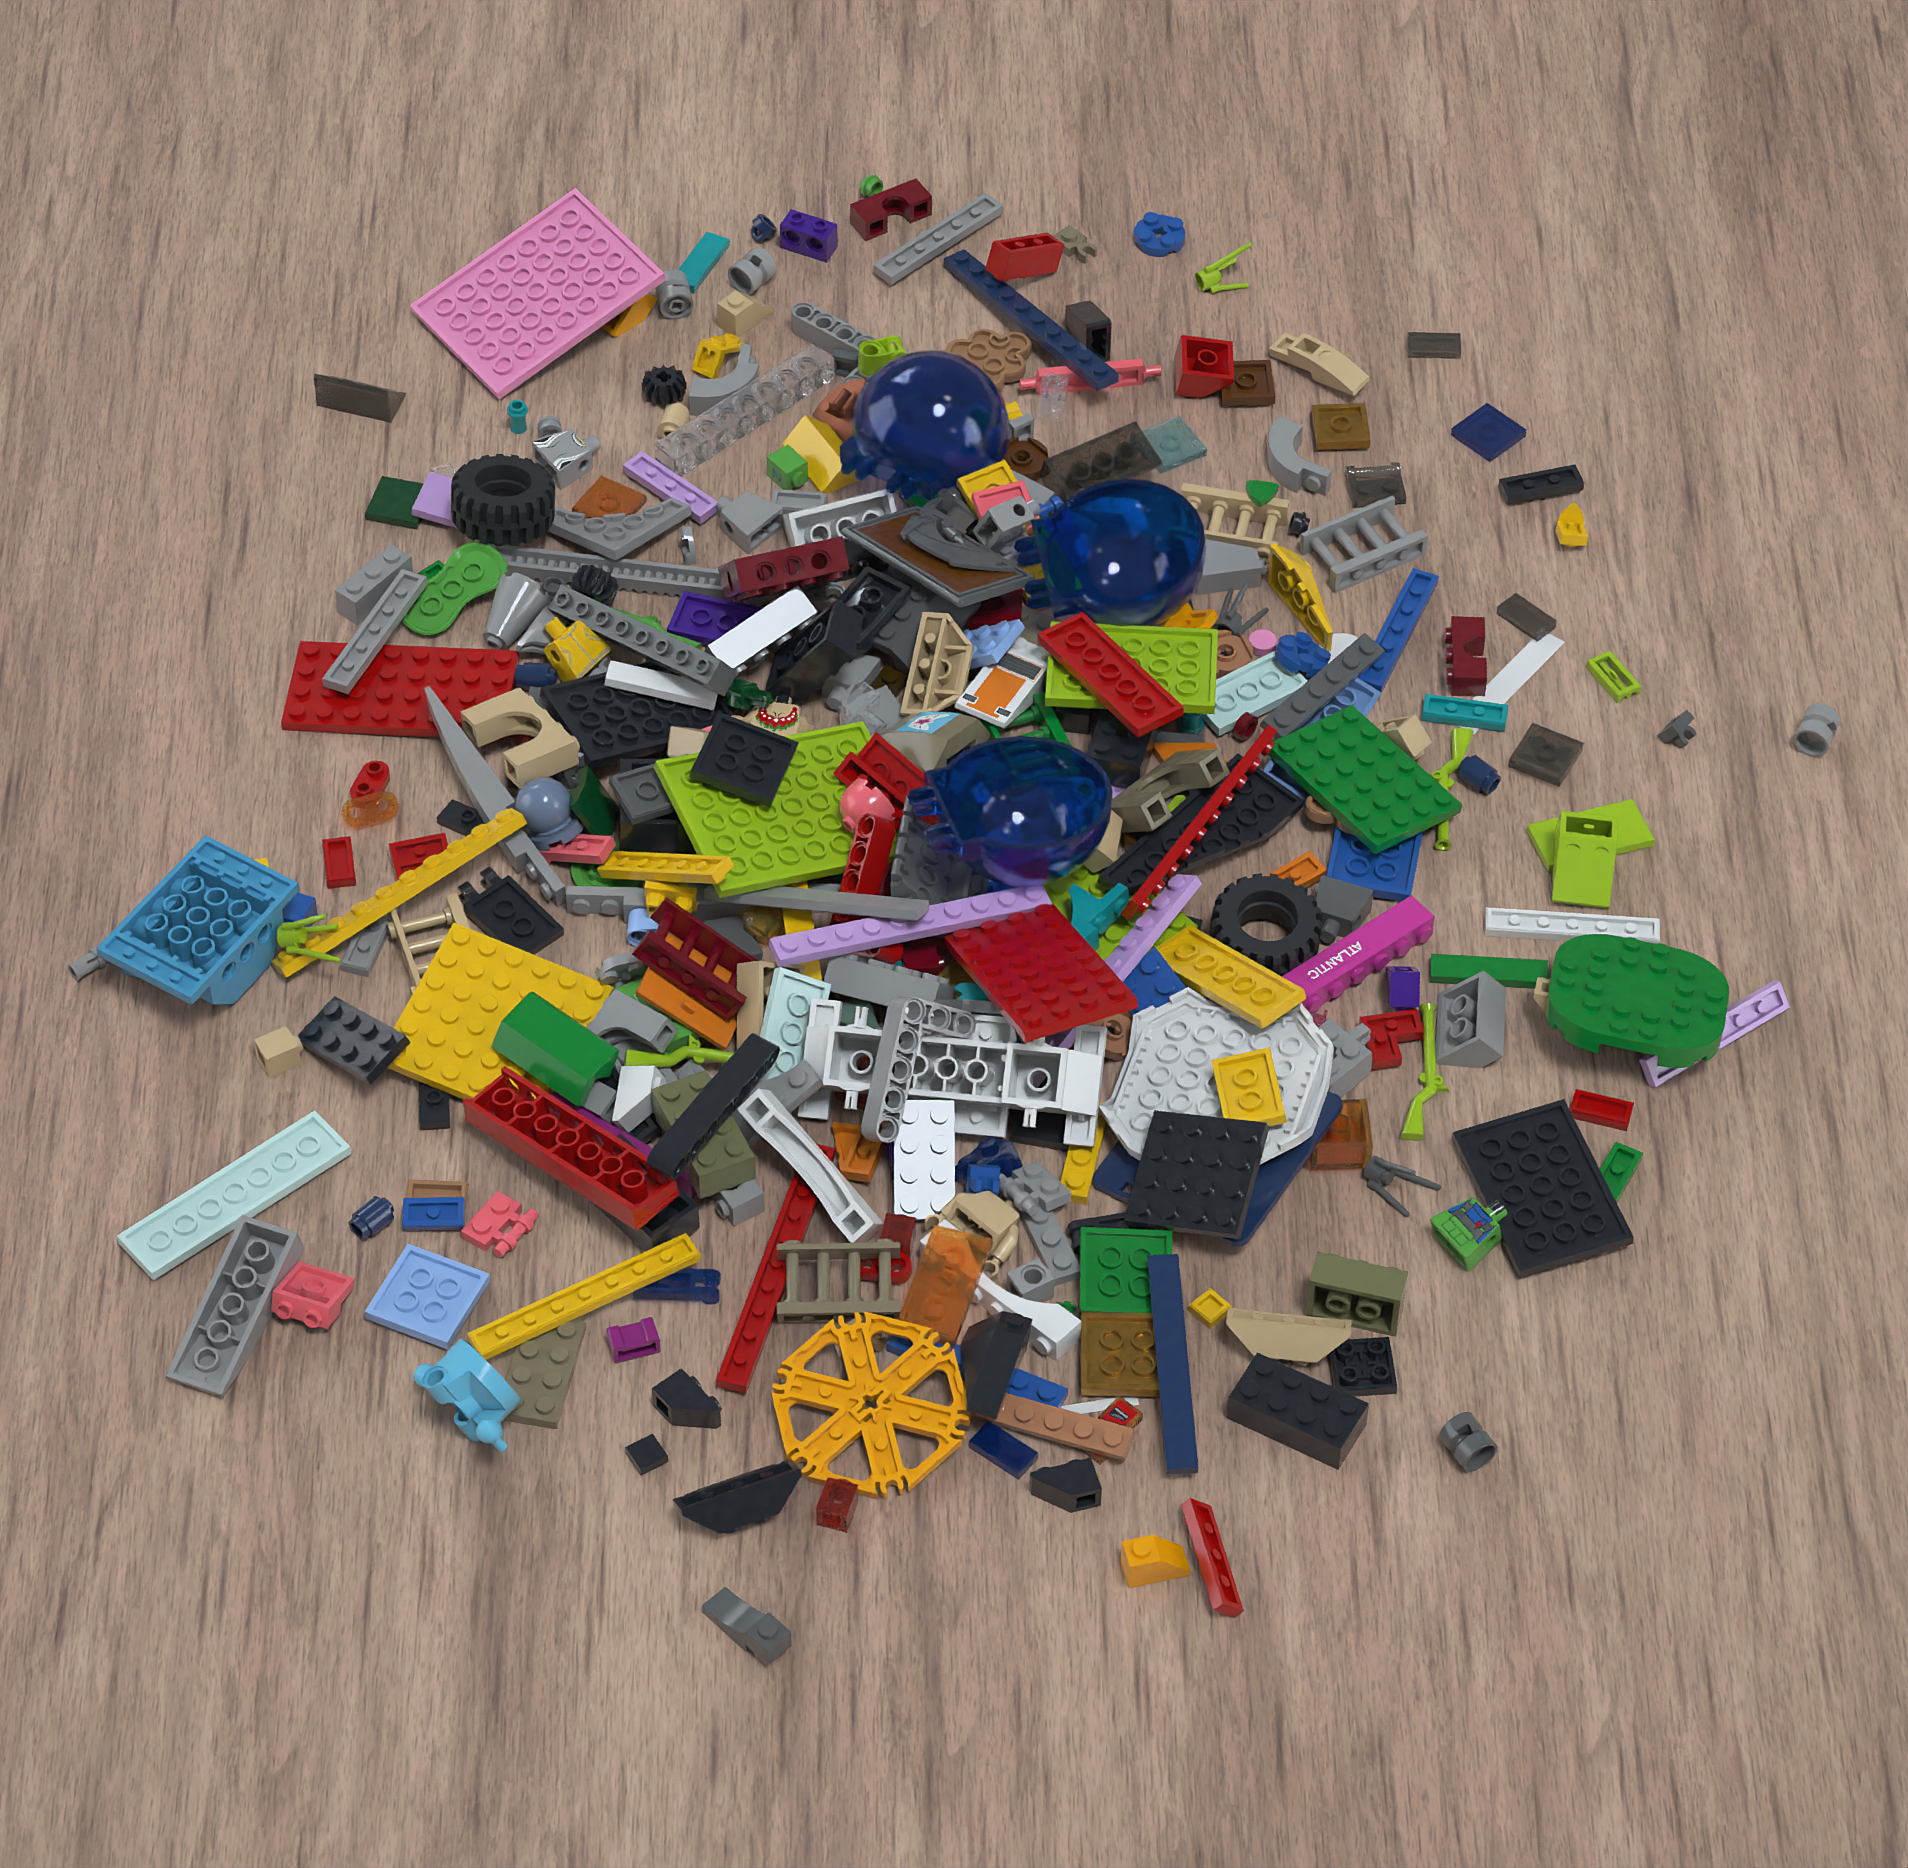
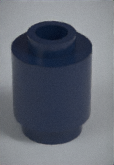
M524 662L523 665L516 666V687L529 690L530 686L541 688L557 684V670L553 669L551 663Z
M1477 755L1465 757L1458 767L1460 771L1459 778L1479 793L1491 794L1501 781V776L1497 774L1498 771Z
M374 1196L352 1214V1219L348 1224L353 1233L361 1240H365L367 1237L372 1238L394 1220V1207L386 1198Z

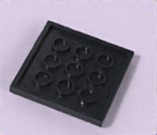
M1154 1110L1124 1222L1128 1226L1240 1239L1270 1127L1266 1122Z

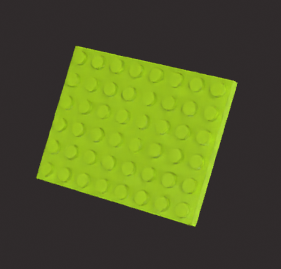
M863 721L784 736L799 742V745L770 808L689 777L699 752L656 761L654 769L697 855L729 856L734 864L722 882L713 884L719 898L844 873L855 832L851 833L842 824L843 818L840 813V799L848 786L833 773L850 751L859 754L870 740L871 735ZM897 828L887 864L895 859V850L899 837V830Z

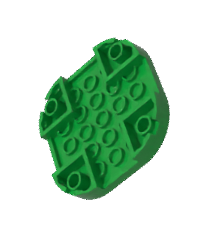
M1608 934L1581 935L1564 942L1555 954L1545 1005V1017L1553 1030L1559 1028L1560 1032L1565 1035L1564 1040L1579 1048L1598 1053L1600 1044L1656 1055L1658 1056L1657 1066L1669 1068L1692 1067L1694 1062L1699 1059H1703L1705 1062L1709 1061L1719 1050L1726 1021L1729 985L1723 973L1715 965L1694 953L1668 947L1662 943L1654 944L1640 941L1633 937L1625 938Z

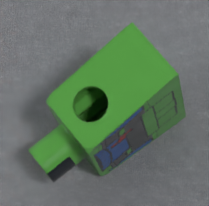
M1469 1198L1430 1218L1432 1232L1436 1238L1469 1272L1501 1241L1502 1236L1498 1221L1507 1216L1508 1213L1503 1204L1498 1200L1484 1208L1475 1198Z

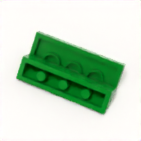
M529 992L501 1021L491 1046L576 1106L586 1104L595 1079L610 1076L620 1050L535 992Z

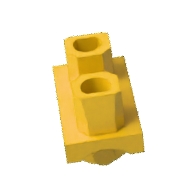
M646 881L644 893L647 914L651 915L666 897L689 913L697 911L698 890L696 887H689V883Z

